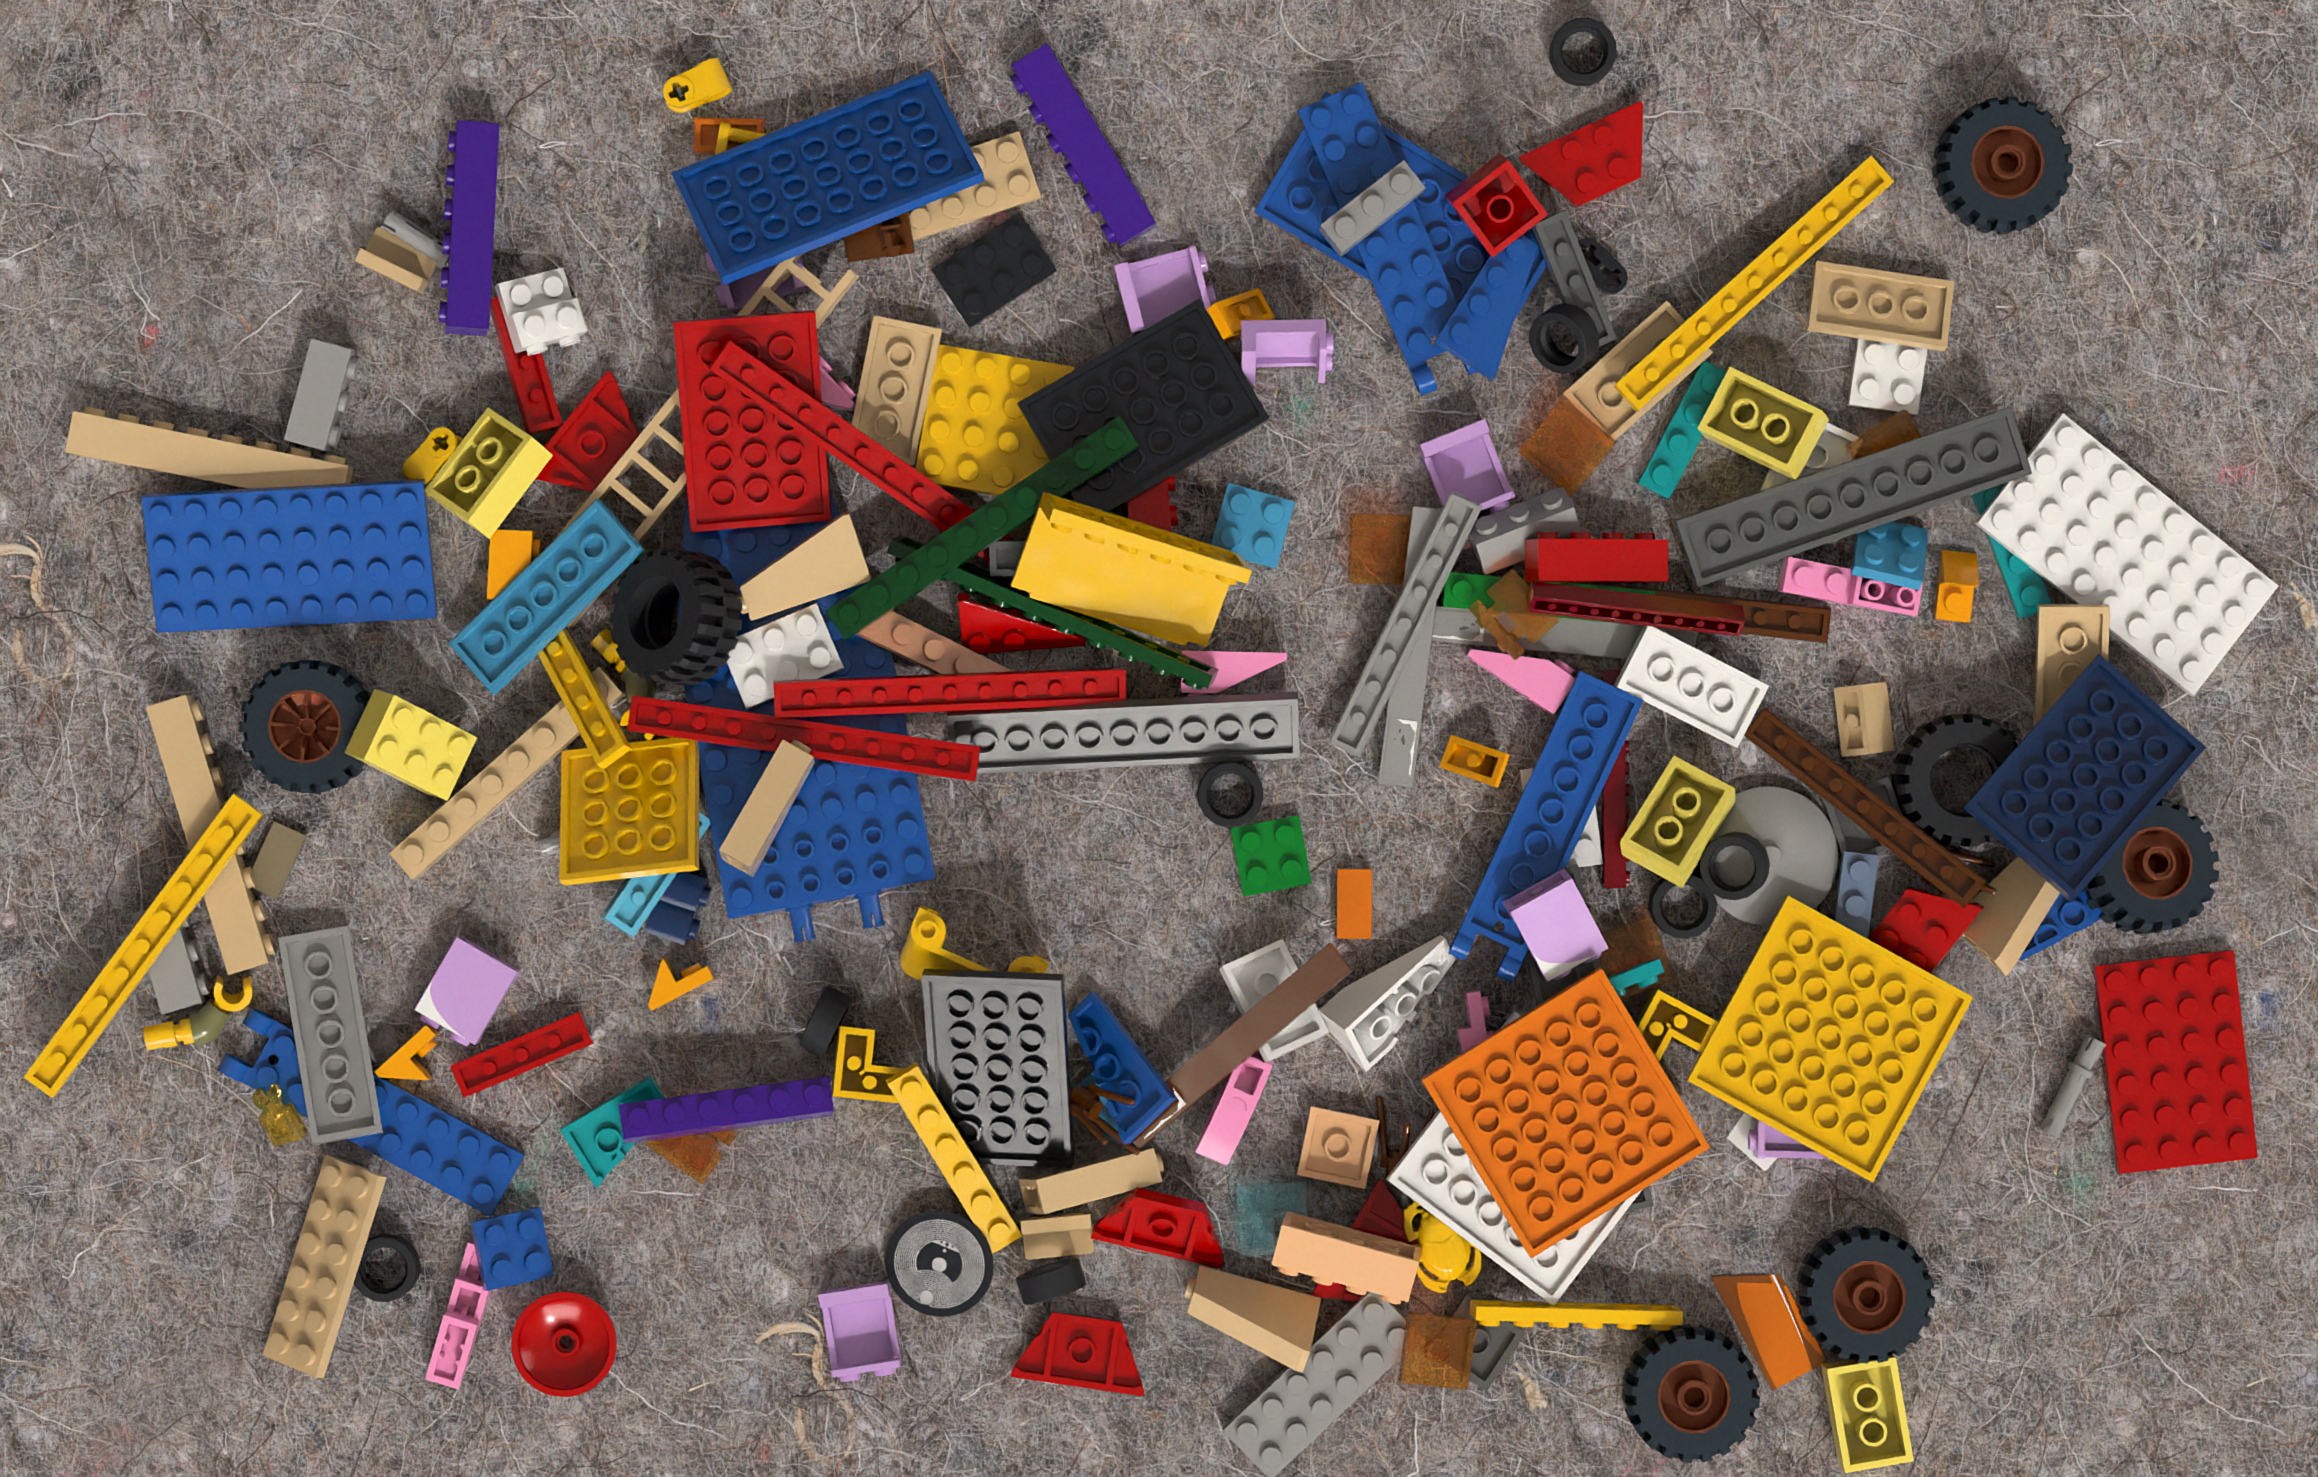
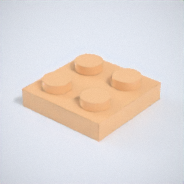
M1310 1106L1297 1175L1366 1189L1380 1120Z

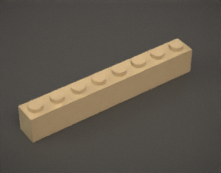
M85 407L84 413L73 411L65 448L66 453L244 489L351 483L354 470L353 467L345 465L346 458L325 454L323 461L310 458L311 451L291 448L290 454L277 452V445L256 441L255 447L242 445L243 438L222 434L221 440L207 438L209 431L188 427L187 433L173 431L174 424L153 420V425L147 426L139 424L140 417L119 413L118 420L105 417V410Z
M598 667L591 673L609 708L626 695V692L603 667ZM561 700L389 853L412 880L419 879L580 736L563 701Z
M183 695L147 706L146 710L188 847L191 851L228 800L225 801L221 787L225 786L222 770L219 766L215 767L211 754L215 753L213 740L209 733H204L201 720L205 719L202 705L199 700H194L193 695ZM244 842L204 895L228 975L274 962L272 954L277 952L272 935L270 933L266 934L262 921L266 920L264 906L261 900H255L252 887L256 886L252 869L250 866L245 867L242 857V854L246 853Z

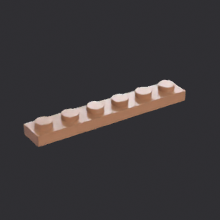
M893 611L856 634L935 674L1012 671Z

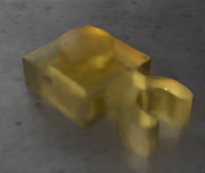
M272 1084L266 1091L267 1096L261 1088H258L251 1096L252 1101L256 1107L263 1110L258 1119L274 1147L302 1139L308 1131L293 1104L283 1105L280 1088L276 1084Z

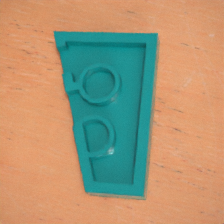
M652 1075L647 1076L560 1127L561 1133L595 1188L603 1182L608 1173L615 1165H618L635 1144H623L619 1104L665 1098Z

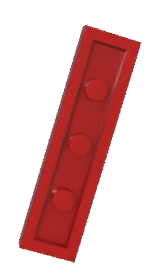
M498 297L492 298L490 300V313L526 433L530 435L562 426V419L542 353L528 356L527 351L515 353Z
M580 1011L453 1064L450 1067L462 1096L465 1098L592 1045L594 1041Z

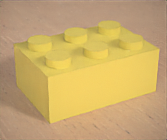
M1729 367L1697 429L1704 437L1786 477L1797 480L1829 418L1823 410Z
M487 407L426 487L425 492L445 509L490 539L553 455L532 436Z
M374 689L344 753L428 795L448 801L477 737L396 695Z
M1673 756L1621 839V854L1683 888L1701 859L1707 845L1711 843L1736 802L1735 788Z
M1889 1355L1888 1361L1880 1363L1875 1358L1869 1359L1868 1364L1857 1363L1852 1359L1821 1364L1839 1468L1844 1473L1914 1461L1896 1357Z

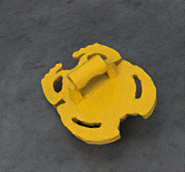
M1413 1201L1412 1204H1408L1407 1208L1403 1209L1406 1237L1409 1242L1417 1239L1418 1244H1414V1246L1422 1247L1419 1263L1422 1262L1430 1273L1438 1277L1437 1280L1430 1278L1418 1265L1416 1274L1423 1285L1432 1291L1445 1293L1448 1290L1447 1285H1449L1450 1280L1457 1278L1463 1281L1465 1286L1472 1284L1481 1270V1251L1429 1211L1423 1208L1418 1209L1417 1207L1420 1205L1417 1202ZM1417 1213H1420L1422 1216L1418 1230L1414 1231L1412 1220ZM1472 1246L1474 1247L1473 1263L1470 1269L1466 1270L1465 1268L1470 1259V1247Z

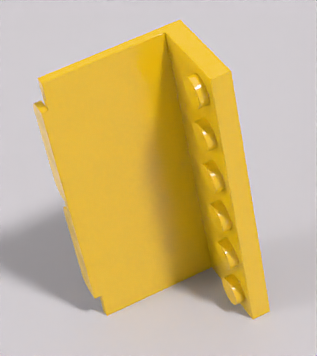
M1043 492L1010 585L1011 587L1027 591L1029 598L1184 646L1189 641L1207 647L1229 585H1235L1236 581L1247 584L1252 570L1239 553Z

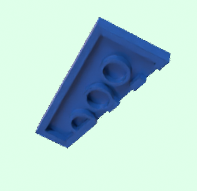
M1523 235L1493 258L1491 256L1488 258L1434 341L1435 344L1491 381L1496 376L1539 247Z
M2087 890L2080 892L2072 902L2061 893L2059 894L2020 956V961L2100 920L2099 914L2102 911L2099 908L2091 910L2086 903V900L2090 898Z
M1091 992L1068 1014V1017L1084 1055H1088L1094 1068L1092 1073L1097 1085H1101L1102 1089L1135 1100L1134 1105L1120 1103L1111 1099H1107L1108 1102L1106 1103L1111 1117H1115L1120 1129L1118 1134L1122 1143L1130 1144L1177 1097L1101 996L1096 992Z

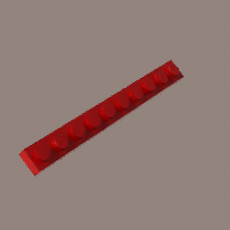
M730 339L726 340L707 367L943 532L975 512L974 509ZM1007 534L999 540L1013 539V537ZM987 547L977 555L990 564L989 547Z
M1125 667L779 680L773 681L775 718L1064 707L1126 701Z
M632 695L627 730L631 732L774 753L782 740L790 744L793 740H797L811 749L810 755L814 759L976 782L981 747L790 718H775V716L634 695Z

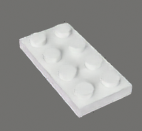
M1653 626L1643 627L1613 685L1738 748L1769 687L1763 682Z

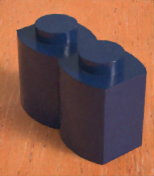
M687 871L678 872L651 911L645 932L682 945H687L689 939L695 941L701 925V921L696 919L700 906H707L712 892V887L707 886L709 879Z

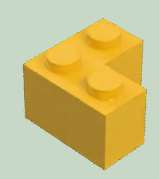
M1656 988L1652 989L1635 1021L1636 1026L1658 1062L1672 1037L1702 1053L1719 1023Z
M838 1027L831 1088L832 1097L899 1103L887 1085L886 1080L905 1068L872 1065L875 1030Z

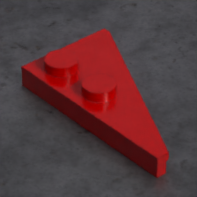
M958 593L962 646L978 654L1085 646V637L1075 632L1073 635L1064 634L1056 630L1054 626L1025 617L1022 614L1023 611L1006 609L992 602L989 606L970 601L968 594Z

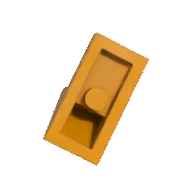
M1259 288L1216 302L1207 308L1214 325L1223 340L1225 339L1228 343L1241 337V321L1273 320L1275 318Z
M1941 550L1933 619L1970 623L1974 588L1979 586L1977 554Z
M1450 735L1439 767L1498 788L1510 755Z
M663 957L648 1003L650 1010L652 1011L716 978L711 966L708 965L702 968L700 963H697L682 971L683 979L678 980L667 957Z
M425 1025L374 1073L381 1078L432 1079V1075L415 1056L418 1054L423 1058L435 1048L437 1043L434 1039L440 1032L429 1025Z

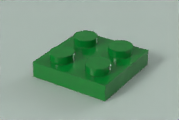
M1299 815L1230 828L1243 897L1312 884Z

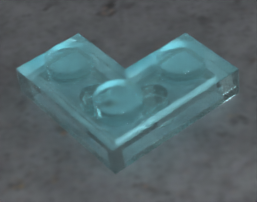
M1305 1180L1235 1186L1241 1256L1274 1254L1273 1219L1284 1218L1287 1211L1308 1216Z

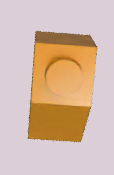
M497 529L491 536L487 584L488 600H493L542 552V540L537 539L536 532Z

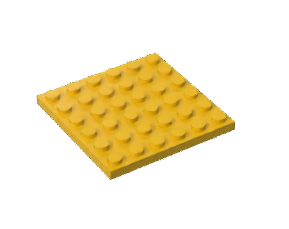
M1786 896L1719 1018V1023L1686 1080L1870 1182H1874L1973 997L1794 898Z

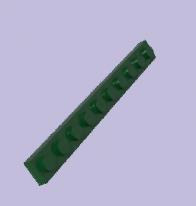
M1118 416L825 610L844 640L847 641L1033 518L1043 492L1063 498L1137 449L1139 444L1121 417Z
M900 534L891 540L887 553L895 556V561L899 562L924 546V544ZM967 562L939 579L941 581L950 579L959 583L958 587L965 592L971 594H978L980 592L990 596V601L998 606L1009 608L1011 605L1023 610L1022 614L1031 620L1042 621L1044 619L1055 624L1054 628L1064 634L1073 635L1075 632L1087 638V643L1095 647L1104 649L1108 646L1119 651L1118 655L1125 660L1131 662L1141 660L1151 665L1150 669L1158 674L1169 676L1171 673L1181 677L1185 685L1194 689H1202L1203 687L1208 689L1214 683L1219 671L1215 667L1109 622L1029 598L1027 591L1011 587V581L1000 576H990V572Z

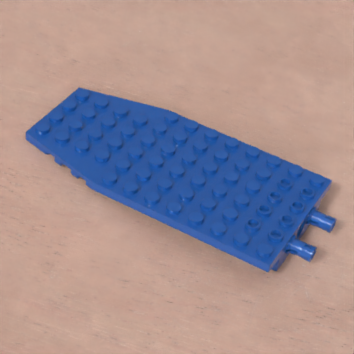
M829 490L831 520L840 515V512ZM685 501L682 550L703 553L718 559L732 575L730 580H735L739 593H741L740 584L830 521L691 532L688 501ZM866 583L752 621L749 613L742 615L741 611H739V620H742L741 630L737 631L736 637L817 603L844 666L843 670L822 679L897 676L892 652L858 635L845 641L825 611ZM680 595L677 631L682 618V600ZM727 663L723 667L718 666L719 671L711 678L705 679L702 683L684 686L688 704L774 716V699L749 710L746 709ZM904 713L789 717L790 719L908 736ZM698 741L699 767L729 920L786 910V912L790 913L794 943L804 942L802 927H804L806 940L816 939L810 908L813 905L854 897L859 900L863 922L862 927L863 929L873 928L871 913H873L876 927L885 925L879 901V895L882 894V891L903 888V885L936 879L916 773L814 759L815 763L754 877L724 862L719 849L775 753Z

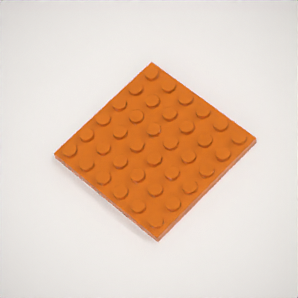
M1600 967L1420 1078L1531 1259L1710 1148Z

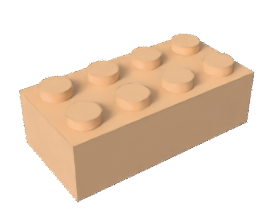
M1287 1211L1271 1265L1277 1266L1278 1271L1286 1275L1298 1276L1299 1273L1312 1276V1281L1322 1285L1331 1286L1335 1282L1346 1285V1290L1352 1293L1366 1295L1368 1291L1381 1295L1380 1299L1385 1302L1401 1304V1301L1409 1302L1422 1247Z

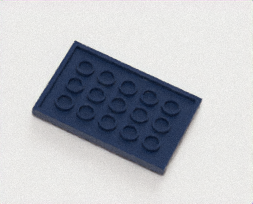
M2098 654L1963 808L2065 898L2072 902L2206 747Z

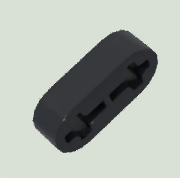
M1591 238L1580 239L1578 243L1584 249L1591 246L1595 250L1592 257L1599 264L1595 266L1589 260H1586L1597 289L1607 295H1614L1622 291L1628 280L1625 268L1596 240ZM1601 266L1609 273H1612L1614 270L1619 273L1617 281L1620 284L1618 287L1614 284H1611L1609 287L1604 285L1603 282L1606 277L1599 270Z

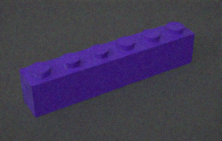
M1046 43L1013 63L1011 67L1014 74L1009 77L1019 95L1026 92L1032 102L1028 106L1032 117L1038 125L1042 122L1046 125L1050 132L1046 136L1048 143L1055 154L1062 152L1068 161V164L1063 167L1073 184L1080 181L1085 189L1086 194L1082 198L1090 212L1094 214L1098 211L1105 223L1100 228L1109 243L1112 244L1116 241L1121 248L1156 227L1155 220L1048 44Z
M457 120L455 131H449L448 152H454L453 165H447L446 186H452V199H445L444 220H450V233H443L442 254H449L448 268H441L440 288L447 289L446 302L440 301L438 317V323H445V334L487 337L489 331L499 123Z
M829 1076L619 1104L623 1144L832 1116L834 1112Z

